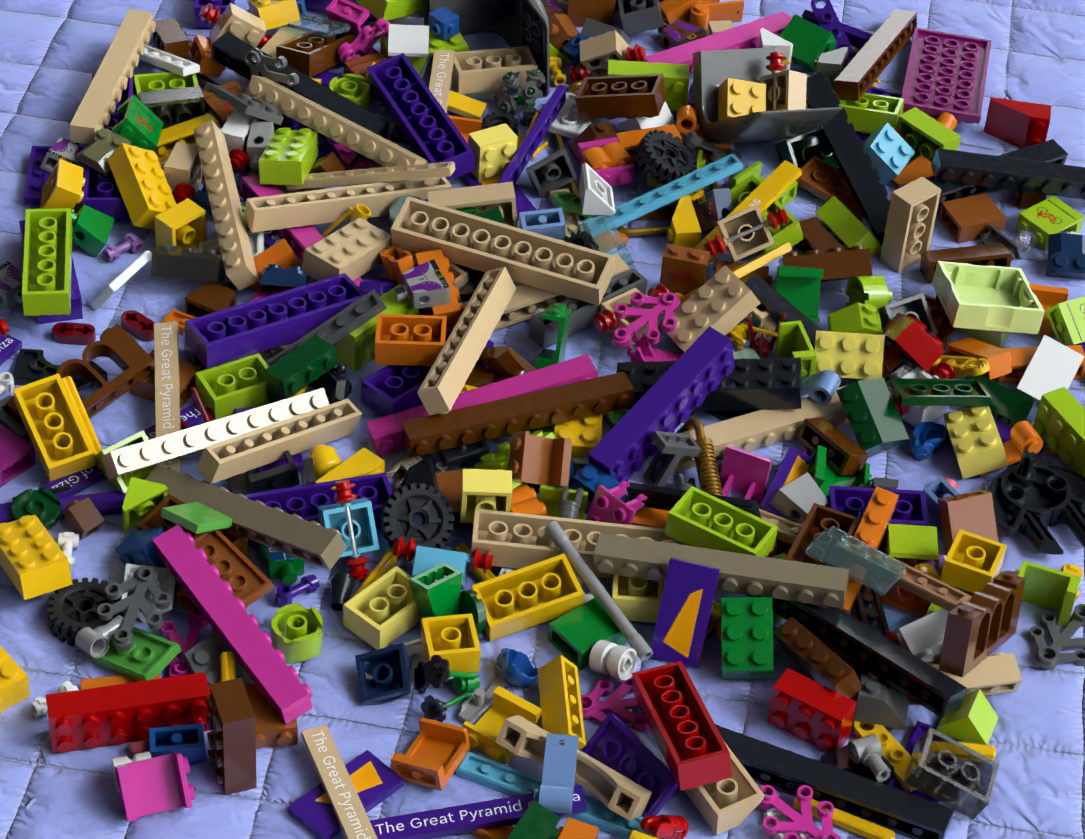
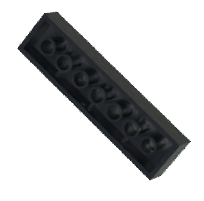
M801 357L734 359L735 366L732 373L725 376L720 381L717 389L711 391L705 397L701 406L696 407L693 411L802 409ZM676 360L617 363L616 373L624 372L634 388L633 406Z

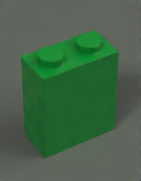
M796 14L779 36L793 44L791 62L814 73L815 61H818L822 53L834 50L837 43L831 32Z
M596 597L549 623L548 641L570 662L576 665L579 670L589 666L591 650L599 640H607L623 646L627 643L625 636Z

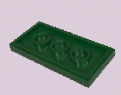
M890 379V388L902 406L992 405V397L979 379Z

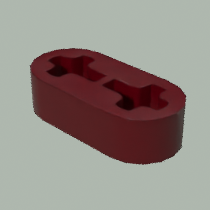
M134 310L125 311L121 314V327L126 332L143 342L154 340V321Z
M59 322L52 327L53 340L59 344L88 345L96 340L95 327L91 324Z

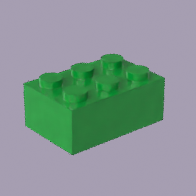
M721 597L722 680L773 679L772 597Z

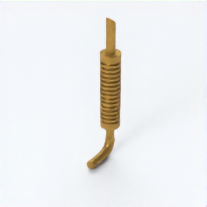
M690 418L676 433L686 432L693 428L695 430V442L701 448L699 455L694 457L700 490L708 494L723 496L713 441L710 438H706L702 421L698 418Z

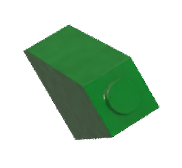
M444 562L409 579V585L420 618L459 614L463 572Z

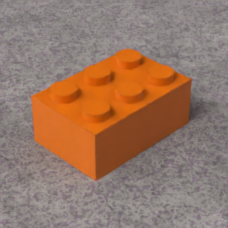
M377 314L375 365L432 367L446 343L447 316Z

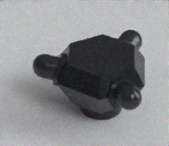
M342 363L308 384V387L313 390L324 388L329 405L346 399L352 391L351 382L346 379L347 367Z

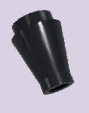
M336 573L330 580V607L335 611H343V604L348 601L355 587L353 577L350 574Z

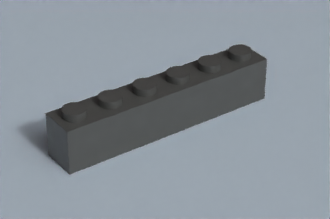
M632 268L611 279L599 306L574 298L561 302L567 305L566 308L572 309L568 337L594 325V316L596 313H600L601 303L633 288H637L646 295L647 279ZM546 310L532 316L530 319L529 338L542 349L557 343L560 324L558 321L542 319V315Z

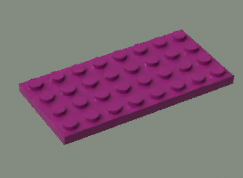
M915 27L901 97L904 99L903 111L907 112L916 107L930 117H939L941 113L947 112L952 114L956 120L969 124H979L991 40Z

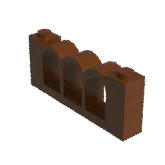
M117 324L112 328H107L101 334L100 341L87 345L83 350L82 360L69 359L63 362L58 367L56 374L59 373L61 378L72 375L84 376L97 388L96 392L82 401L90 419L155 372L154 359ZM108 357L123 372L107 383L89 364L94 358ZM13 395L7 402L8 415L11 414L16 422L25 427L14 403Z
M1003 571L993 578V582H988L982 592L976 591L970 602L963 601L959 606L948 612L939 671L963 678L1016 634L1026 578L1018 576L1013 571Z

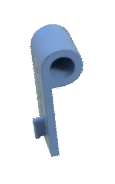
M823 370L802 379V396L808 394L814 402L826 405L830 403L840 386L841 379L831 370Z
M549 733L546 735L542 784L540 789H535L534 801L551 812L568 814L572 812L579 736Z

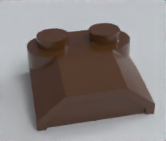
M510 346L485 347L479 356L486 367L495 373V382L537 370Z

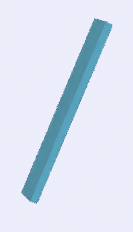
M732 153L615 207L616 213L614 215H598L583 222V227L592 238L598 237L744 169L743 164Z
M469 751L456 769L457 776L509 796L534 793L535 789H540L542 784L541 778ZM584 795L587 812L564 816L599 827V830L622 839H629L632 830L653 836L652 832H646L641 828L640 821L644 817L640 816L629 821L608 809L601 801Z

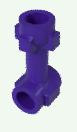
M314 574L301 578V583L293 587L288 584L279 585L277 587V594H275L277 606L281 608L292 604V598L303 592L308 594L317 591V588L320 587L317 577Z

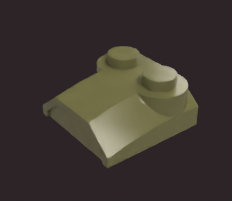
M100 129L94 134V141L75 156V160L84 163L107 177L112 174L107 159L122 143L131 145V142L109 129Z

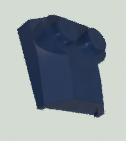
M1068 233L1048 235L1046 276L1085 280L1084 235Z
M268 264V267L263 268L260 285L263 291L270 293L278 289L287 291L307 285V272L303 271V267L290 266V269H283L280 265Z
M404 643L355 655L360 702L362 705H381L403 699L411 693L410 669L412 660L407 653V646Z

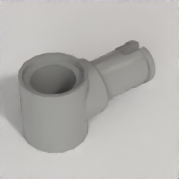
M118 615L103 626H98L95 629L90 627L81 629L75 638L76 646L94 658L104 656L109 649V643H111L113 634L121 628L124 618Z
M875 734L848 742V752L855 764L862 763L865 767H869L879 782L885 781L890 777L891 770L881 758L882 746Z

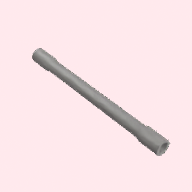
M557 521L550 522L545 527V531L551 540L565 553L571 565L628 640L630 647L636 651L638 658L641 661L649 659L653 655L652 649L644 638L637 633L571 544L568 536Z

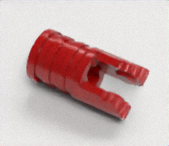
M679 815L646 816L640 821L642 830L652 832L654 837L660 839H684L689 830L687 820Z

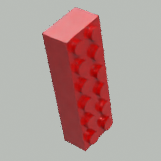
M682 661L632 673L635 699L680 791L732 778L730 752Z
M206 672L46 695L52 753H67L150 739L149 728L203 723L204 732L211 731L209 730L206 717L207 714H211L206 704V696H210Z

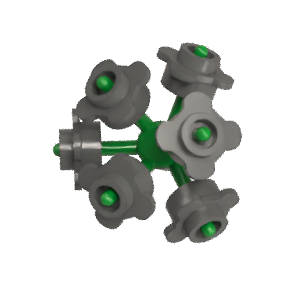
M532 69V71H526V81L528 83L525 87H519L521 83L519 78L521 76L520 72L513 73L510 71L506 73L502 78L503 81L500 82L499 92H495L493 97L494 103L498 104V110L502 114L506 112L509 115H515L518 106L522 105L526 109L522 111V119L520 120L522 126H530L536 111H539L541 114L540 110L534 108L536 105L535 100L541 98L543 94L542 90H539L537 87L546 82L545 76L539 70ZM516 89L519 94L518 97H511L508 90Z

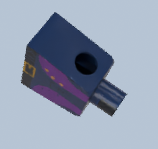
M729 188L712 189L692 202L703 234L710 233L717 226V221L726 218L733 211Z

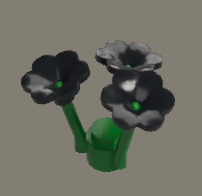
M433 655L431 661L426 663L420 661L414 670V688L418 690L419 694H425L429 684H432L434 688H441L444 682H453L454 690L461 694L447 702L434 699L431 695L426 696L424 702L421 703L424 718L443 722L446 719L445 711H447L448 707L467 700L472 696L475 689L480 688V679L476 672L466 673L449 670V661L442 659L440 655Z

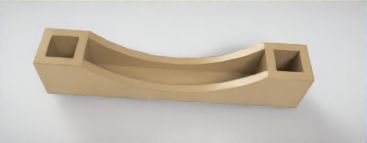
M515 715L505 719L495 742L518 756L544 765L546 735L549 732L520 715ZM577 751L575 782L593 793L608 809L631 821L640 817L652 792L582 751Z

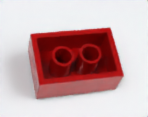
M897 313L882 329V335H886L885 338L893 346L897 347L908 361L925 371L946 352L940 347L943 343L934 334L931 335L929 332H926L927 327L919 319L916 320L908 314L904 316Z
M787 668L773 686L767 722L795 735L799 739L809 742L823 751L830 752L842 747L850 737L857 702Z

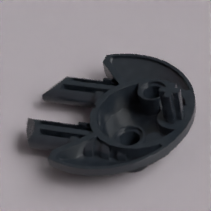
M1028 450L1023 451L1020 464L1005 469L990 484L988 492L992 493L997 525L1009 535L1016 536L1018 532L1025 535L1037 553L1063 555V549L1047 529L1048 525L1053 527L1062 522L1069 527L1085 549V477L1062 466L1049 463H1034L1036 454L1034 452L1029 453Z

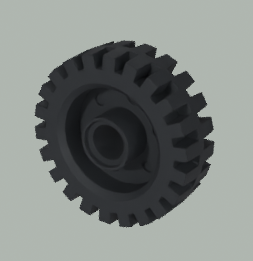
M659 130L649 131L635 149V159L639 161V167L644 168L642 171L645 174L649 173L650 179L655 178L656 183L660 184L662 182L663 185L697 169V160H695V155L691 153L690 147L686 148L684 141L680 142L679 137L676 136L674 138L672 133L668 132L666 134L664 130L660 132Z
M413 483L399 488L386 500L380 514V527L383 530L384 538L387 539L391 547L394 546L395 540L399 541L400 536H402L404 542H409L411 538H414L416 547L424 546L440 549L449 540L454 528L453 522L455 518L452 513L453 508L448 503L450 502L449 499L442 495L443 492L436 490L434 486H428L424 483ZM413 514H418L422 517L423 523L421 526L413 524Z
M82 578V582H78V579H73V585L55 590V594L51 593L47 602V619L49 629L55 638L58 637L62 643L67 640V645L73 646L76 635L81 629L85 627L95 629L98 626L107 624L118 615L123 617V611L114 615L108 621H103L98 617L97 608L103 603L112 605L122 599L120 597L117 600H109L106 597L105 587L108 585V582L102 580L99 584L97 578H93L91 582H88V578ZM117 590L110 591V593L117 592Z

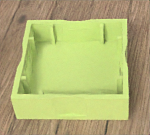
M945 261L937 262L932 285L952 327L1026 334L1039 333L1045 311L1037 296L1030 289L1029 282L1021 268L979 266Z

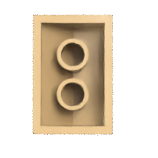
M728 746L732 778L684 790L716 835L739 826L764 799L763 792Z

